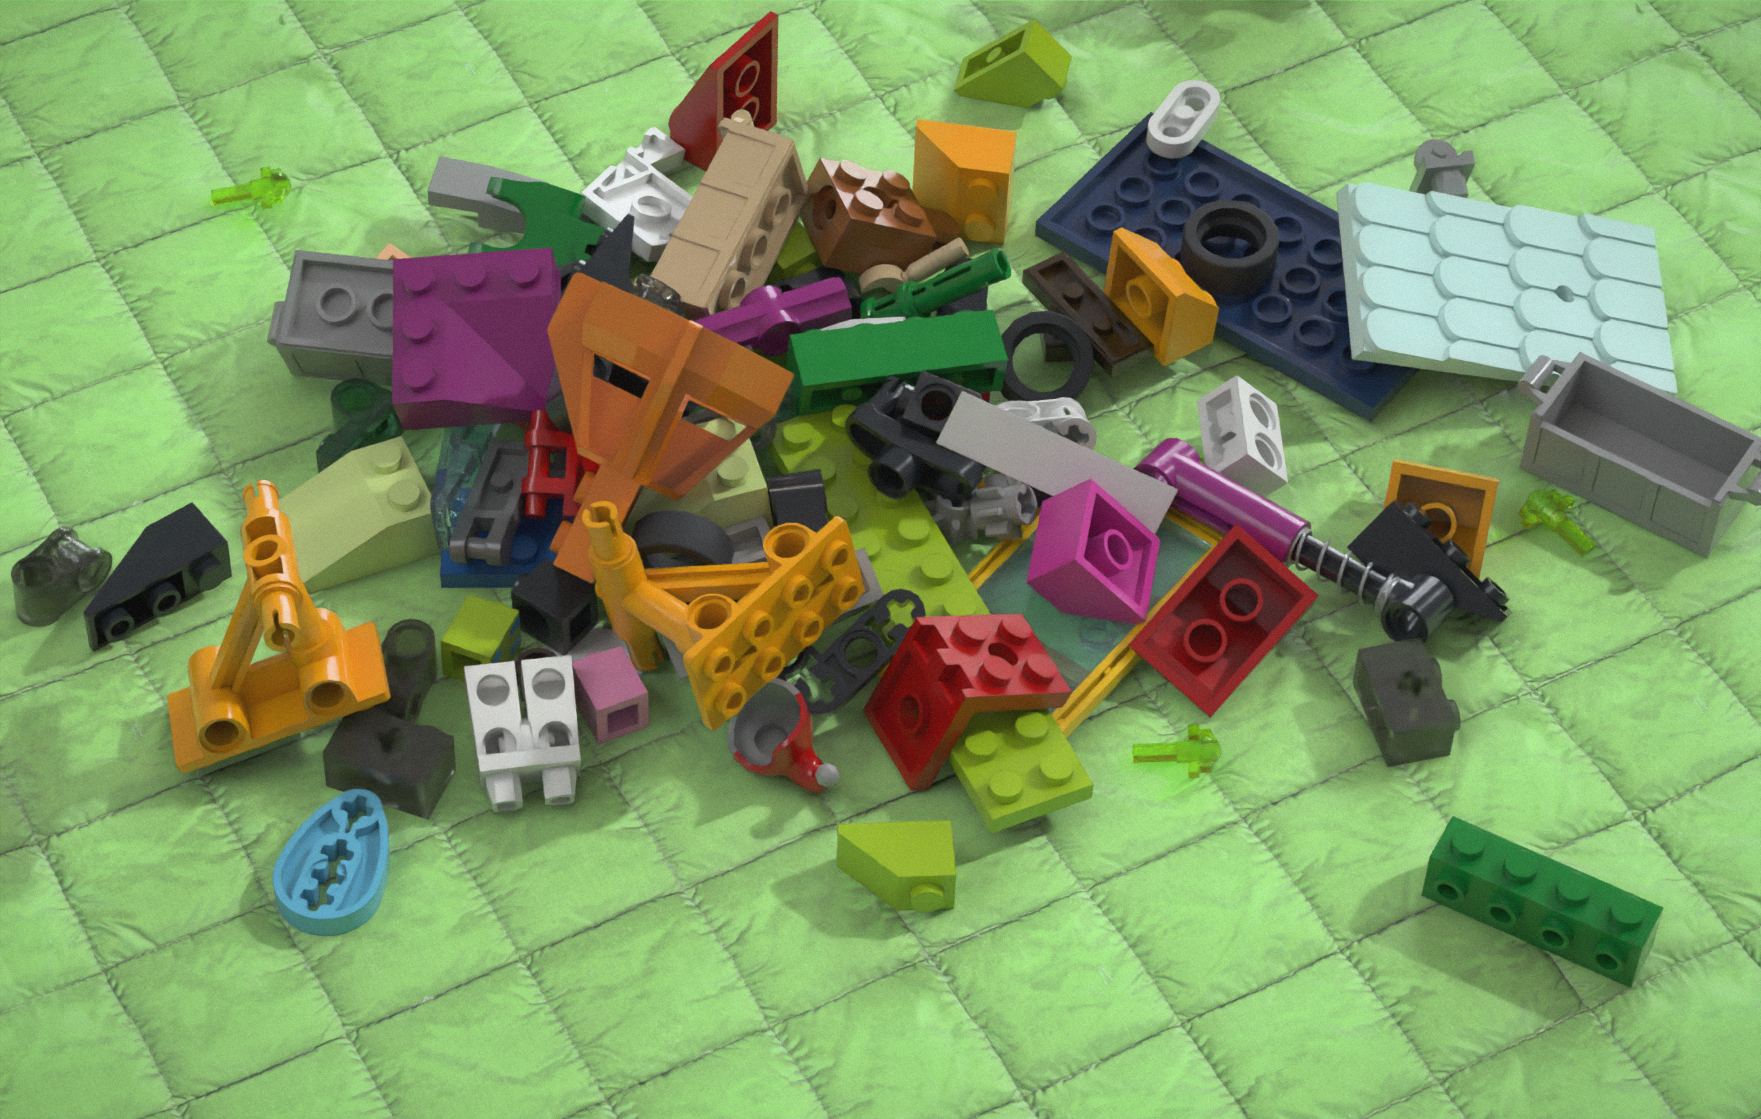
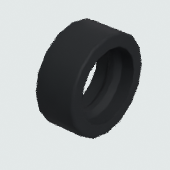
M1219 200L1202 205L1189 215L1183 227L1180 251L1181 266L1185 273L1202 289L1220 295H1241L1255 291L1270 280L1275 270L1279 246L1278 228L1271 217L1254 205L1241 201ZM1219 236L1235 237L1247 241L1258 252L1241 259L1223 258L1212 254L1202 247L1201 244L1208 239Z
M1053 311L1030 312L1014 320L1004 331L1001 338L1008 363L1002 390L1000 391L1003 397L1008 401L1029 402L1060 397L1076 400L1081 395L1089 382L1094 367L1093 348L1084 329L1070 317ZM1046 333L1058 337L1067 345L1072 354L1073 370L1071 376L1062 387L1054 391L1038 392L1029 389L1019 381L1014 371L1013 355L1016 347L1023 339L1033 334Z
M662 510L648 513L636 522L631 536L636 542L644 569L731 564L734 555L732 540L719 525L705 517L686 511ZM661 553L679 554L689 557L698 563L681 562L668 558Z

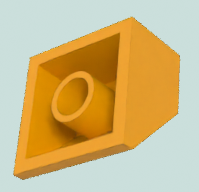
M917 119L912 191L920 206L944 211L954 218L960 227L957 238L1004 245L1012 202L1017 132Z
M1122 227L1113 231L1104 293L1155 345L1154 357L1163 366H1166L1212 343L1219 307L1216 305L1213 297L1208 292L1202 291L1185 273L1181 264L1177 260L1171 259L1157 243Z
M1394 458L1384 509L1392 501L1398 499L1404 505L1410 500L1416 503L1434 522L1428 529L1443 544L1448 539H1451L1459 545L1472 560L1467 567L1479 578L1499 479Z

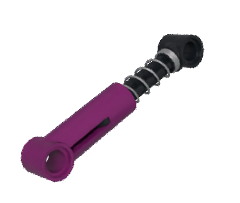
M1177 438L1163 440L1133 468L1178 489L1170 507L1223 536H1226L1237 523L1287 568L1295 564L1298 571L1310 569L1316 572L1319 582L1324 583L1330 580L1336 583L1340 594L1352 592L1358 595L1359 602L1363 606L1372 603L1375 612L1381 615L1380 621L1383 630L1398 645L1406 648H1418L1424 645L1450 617L1454 610V600L1450 590L1436 577L1418 574L1411 579L1407 577L1400 579L1399 577H1394V574H1390L1387 578L1371 569L1373 566L1372 562L1366 567L1350 558L1351 550L1344 555L1329 546L1330 539L1326 540L1324 544L1313 538L1311 523L1308 520L1201 463L1200 457L1194 448L1183 440Z

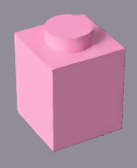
M622 645L604 652L591 653L581 660L572 662L575 702L598 745L649 727L648 691Z

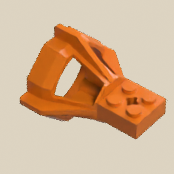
M577 272L572 276L551 319L547 332L577 453L601 466L597 474L586 471L573 498L574 501L582 505L573 524L568 521H562L549 550L558 554L553 563L554 566L595 584L596 580L588 559L591 540L587 528L583 524V511L585 509L589 510L595 522L590 505L598 501L611 502L617 507L618 518L623 530L644 486L678 502L776 416L793 381L794 373L704 328L692 320L689 321L652 302ZM594 353L648 380L649 383L642 398L640 399L593 376ZM690 400L746 427L728 441L681 417Z

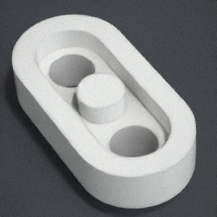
M1188 80L1176 85L1148 122V147L1155 154L1165 158H1181L1190 154L1218 117L1220 95L1217 89L1211 84L1199 80Z

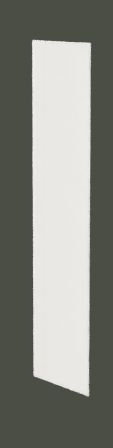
M964 391L961 392L936 442L1052 496L1088 479H1092L1153 534H1156L1178 489Z

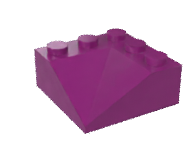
M552 248L393 259L392 404L404 430L531 422L532 411H546L545 400L555 368V360L547 328L561 301V275Z

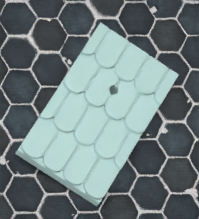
M1368 182L1361 183L1360 185L1348 183L1336 192L1352 359L1519 382L1541 355L1548 356L1552 360L1572 362L1577 354L1582 352L1670 395L1678 394L1675 374H1673L1674 364L1669 332H1667L1668 321L1664 293L1661 291L1663 286L1658 251L1655 250L1657 244L1653 227L1586 213L1577 217L1525 205H1516L1511 208L1430 191L1425 195ZM1553 371L1543 385L1553 386L1561 374Z

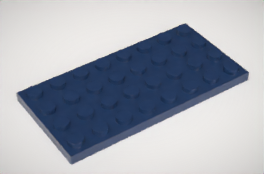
M1152 112L1141 120L1036 221L1035 236L1106 275L1113 231L1121 227L1157 243L1171 259H1175L1181 264L1180 251L1183 227L1191 213L1202 205L1219 200L1241 201L1254 205L1269 215L1278 228L1279 246L1276 267L1267 283L1255 291L1241 295H1220L1198 286L1202 291L1208 292L1219 307L1214 332L1215 336L1369 422L1384 409L1420 370V368L1352 359L1337 211L1201 139L1190 154L1181 158H1165L1155 154L1147 145L1148 122L1154 114ZM1219 236L1208 239L1201 244L1202 247L1212 254L1223 258L1241 259L1258 252L1247 241L1235 237Z

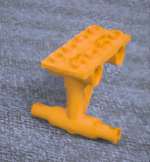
M257 481L258 497H255L252 483L248 484L242 493L247 517L242 522L240 532L247 580L221 646L203 647L194 652L189 658L187 665L190 687L173 692L167 697L175 764L181 774L211 766L218 761L255 748H261L271 742L307 729H314L321 724L357 711L369 709L390 698L380 637L375 623L367 622L345 630L334 612L315 607L299 576L290 520L285 514L280 512L278 489L269 481ZM264 631L265 644L270 649L283 653L250 664Z
M598 501L590 505L595 522L589 510L585 509L582 514L583 524L587 528L591 540L588 559L596 580L595 592L603 600L614 634L626 642L632 665L641 672L657 669L658 666L653 652L659 663L662 664L666 655L664 648L660 644L657 632L676 643L677 650L683 655V662L703 723L712 731L717 730L726 720L739 713L752 696L769 681L774 680L792 659L805 647L813 644L821 633L844 611L851 609L865 592L847 522L838 516H835L817 533L798 523H785L776 526L764 537L763 549L767 562L644 569L636 542L631 536L623 533L618 518V510L613 503Z

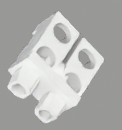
M571 655L521 660V683L526 718H521L514 661L464 666V685L473 733L480 788L486 787L493 812L515 811L523 808L521 783L542 781L545 805L559 806L574 803L576 777H580L581 755Z

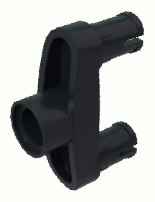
M888 377L869 402L858 405L846 419L845 429L848 437L862 453L873 461L868 468V477L871 483L879 492L887 497L901 500L914 487H918L949 499L962 500L969 497L983 479L982 472L987 467L986 465L937 444L931 438L895 420L899 416L895 413V409L901 393L907 384L903 381L893 391L898 384L899 378Z

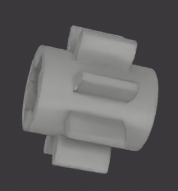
M1003 473L985 476L986 488L976 489L970 502L971 516L975 525L979 529L985 530L986 537L997 536L999 541L1022 538L1021 526L1030 525L1037 514V501L1032 488Z
M976 489L969 497L962 500L949 499L928 492L927 500L923 501L947 543L951 546L961 544L967 538L975 541L978 537L979 528L975 525L970 511L971 498Z

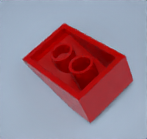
M772 11L767 13L711 63L681 103L673 110L669 118L670 139L685 149L683 159L705 172L723 141L718 125L724 117L731 119L735 111L742 109L750 113L756 128L769 131L777 123L778 15Z
M1236 523L1128 644V647L1211 718L1307 613L1319 595Z

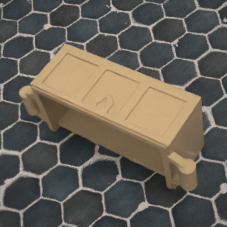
M737 110L732 114L731 119L724 117L720 121L718 128L723 141L701 179L679 224L676 226L650 278L647 280L637 277L633 283L637 291L636 296L665 308L689 321L738 307L749 292L764 285L811 195L793 139L754 127L751 115L746 110Z

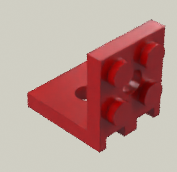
M1022 614L916 617L862 711L911 791L929 790L950 755L951 749L956 745L975 712L1063 708L1072 691ZM917 704L919 707V718L917 717Z

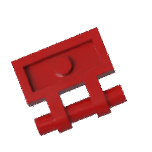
M545 410L532 411L530 430L526 431L524 435V449L529 451L527 477L521 480V495L526 498L525 518L534 520L545 519L547 500L564 499L562 520L574 521L582 505L573 500L586 471L597 474L601 465L577 453L574 435L563 431H553L552 421ZM567 452L565 479L549 477L550 453Z

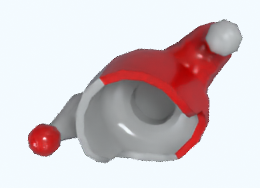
M779 678L769 681L744 704L739 713L731 717L728 729V747L734 760L748 772L760 776L784 775L814 794L821 793L830 786L837 784L840 776L838 769L830 763L824 764L817 756L812 746L813 722L811 714L801 692L790 682Z

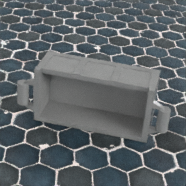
M295 250L285 301L275 302L267 338L269 344L276 346L292 375L392 386L393 260Z
M1579 352L1572 362L1552 360L1548 356L1541 355L1517 384L1518 390L1538 406L1530 418L1520 468L1705 558H1708L1747 501L1755 506L1761 505V437L1582 352ZM1553 371L1561 374L1547 394L1539 391Z

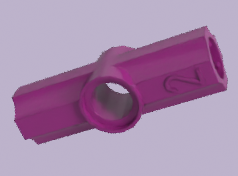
M833 277L784 293L775 286H761L749 292L741 301L740 306L693 321L750 351L759 348L764 354L774 356L787 352L789 336L792 334H800L811 329L819 330L851 320L852 306L849 302L847 289L841 278Z

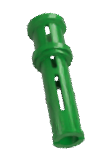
M996 247L921 283L906 281L899 284L897 291L879 300L871 297L862 301L860 306L862 319L906 317V319L910 317L929 318L931 312L938 310V308L978 292L989 285L1010 278L1011 267L1004 252L1002 250L999 251V248Z

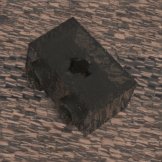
M1421 637L1358 649L1352 684L1387 767L1450 755L1454 734L1460 730L1461 726L1460 714L1456 702L1453 699H1447L1442 688L1440 665L1435 657L1429 658Z
M366 709L343 716L322 752L327 787L342 792L352 789H366L375 793L382 805L429 820L456 771L454 736L446 734L434 726H421L393 717L390 713L381 709Z

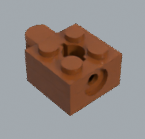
M824 158L818 160L807 180L811 195L799 216L823 265L857 274H863L869 268L881 264L894 265L905 272L909 264L955 240L960 232L958 223L948 213L920 206L910 187L909 181L903 175L892 170L880 172L863 168L849 160H842L841 162Z

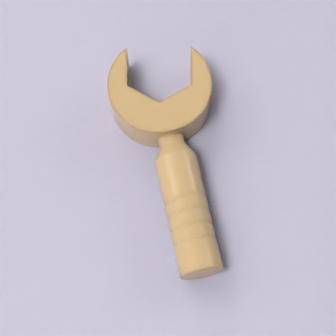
M959 237L931 252L929 255L909 264L905 272L897 266L890 264L873 266L866 270L858 279L861 293L882 286L888 290V293L876 298L879 300L896 292L899 284L906 281L919 283L947 268L949 265L969 256L968 249Z

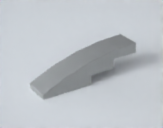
M440 156L427 191L428 205L478 213V227L524 234L525 222L519 210L507 202L486 194L490 177L525 182H547L489 165ZM582 212L581 221L598 226L596 222ZM595 247L593 249L585 248V254L592 256L595 253Z

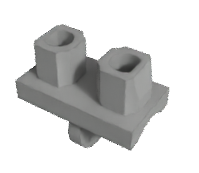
M1431 139L1423 142L1418 147L1414 156V166L1417 172L1409 191L1425 195L1430 191L1467 198L1469 194L1466 184L1475 166L1473 151H1463L1458 155L1451 144L1441 139Z

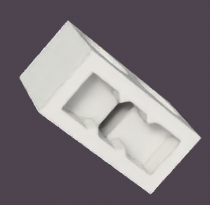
M1238 375L1197 400L1206 466L1263 497L1268 496L1288 483L1276 403Z

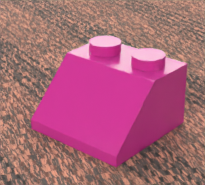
M1088 479L1042 502L1026 583L1061 613L1138 625L1146 621L1160 539L1096 482Z

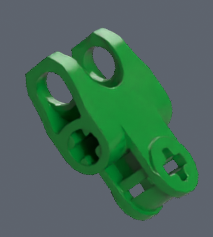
M490 177L486 194L515 206L523 215L525 233L519 242L507 248L471 242L467 254L552 248L557 266L560 267L563 264L582 259L588 261L591 256L585 254V248L593 249L607 228L580 220L586 197L581 194L541 181L525 182Z

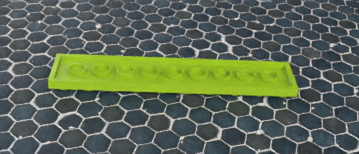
M843 404L830 412L803 415L763 428V442L782 474L820 468L827 502V523L835 516L847 522L854 550L865 548L884 595L896 589L912 591L923 602L926 617L991 615L915 488L905 498L900 500L885 496L871 483L868 477V468L873 461L852 443L845 429V421L855 410L856 406ZM895 603L891 605L889 610L892 618L881 630L876 621L869 624L872 630L879 634L886 648H890L895 643L887 635L893 627L902 623L908 628L913 624L910 614L914 608L912 605L908 604L904 608L898 607ZM868 608V609L862 611V613L864 614V613L867 612L870 608ZM1048 708L975 712L947 758L990 833L1088 800L1093 795V782Z

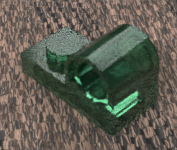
M363 378L347 379L335 386L330 398L334 434L326 436L316 450L318 473L353 450L393 439L404 433V429L392 404L391 391L386 388L383 389Z

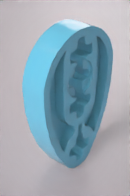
M366 789L345 791L314 812L302 823L286 843L275 863L272 880L278 911L294 928L318 936L340 935L365 924L379 908L388 882L390 847L388 823L381 801L375 793ZM359 812L366 813L367 816H361L357 822L353 823L350 830L349 819H355ZM339 856H346L347 860H341L337 867L338 884H331L326 891L328 905L323 904L318 907L317 911H310L308 906L315 907L319 902V884H326L330 877L329 862H335Z

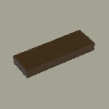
M1065 251L1023 270L1022 284L1048 311L1068 316L1084 329L1092 344L1094 360L1111 378L1153 358L1155 345Z

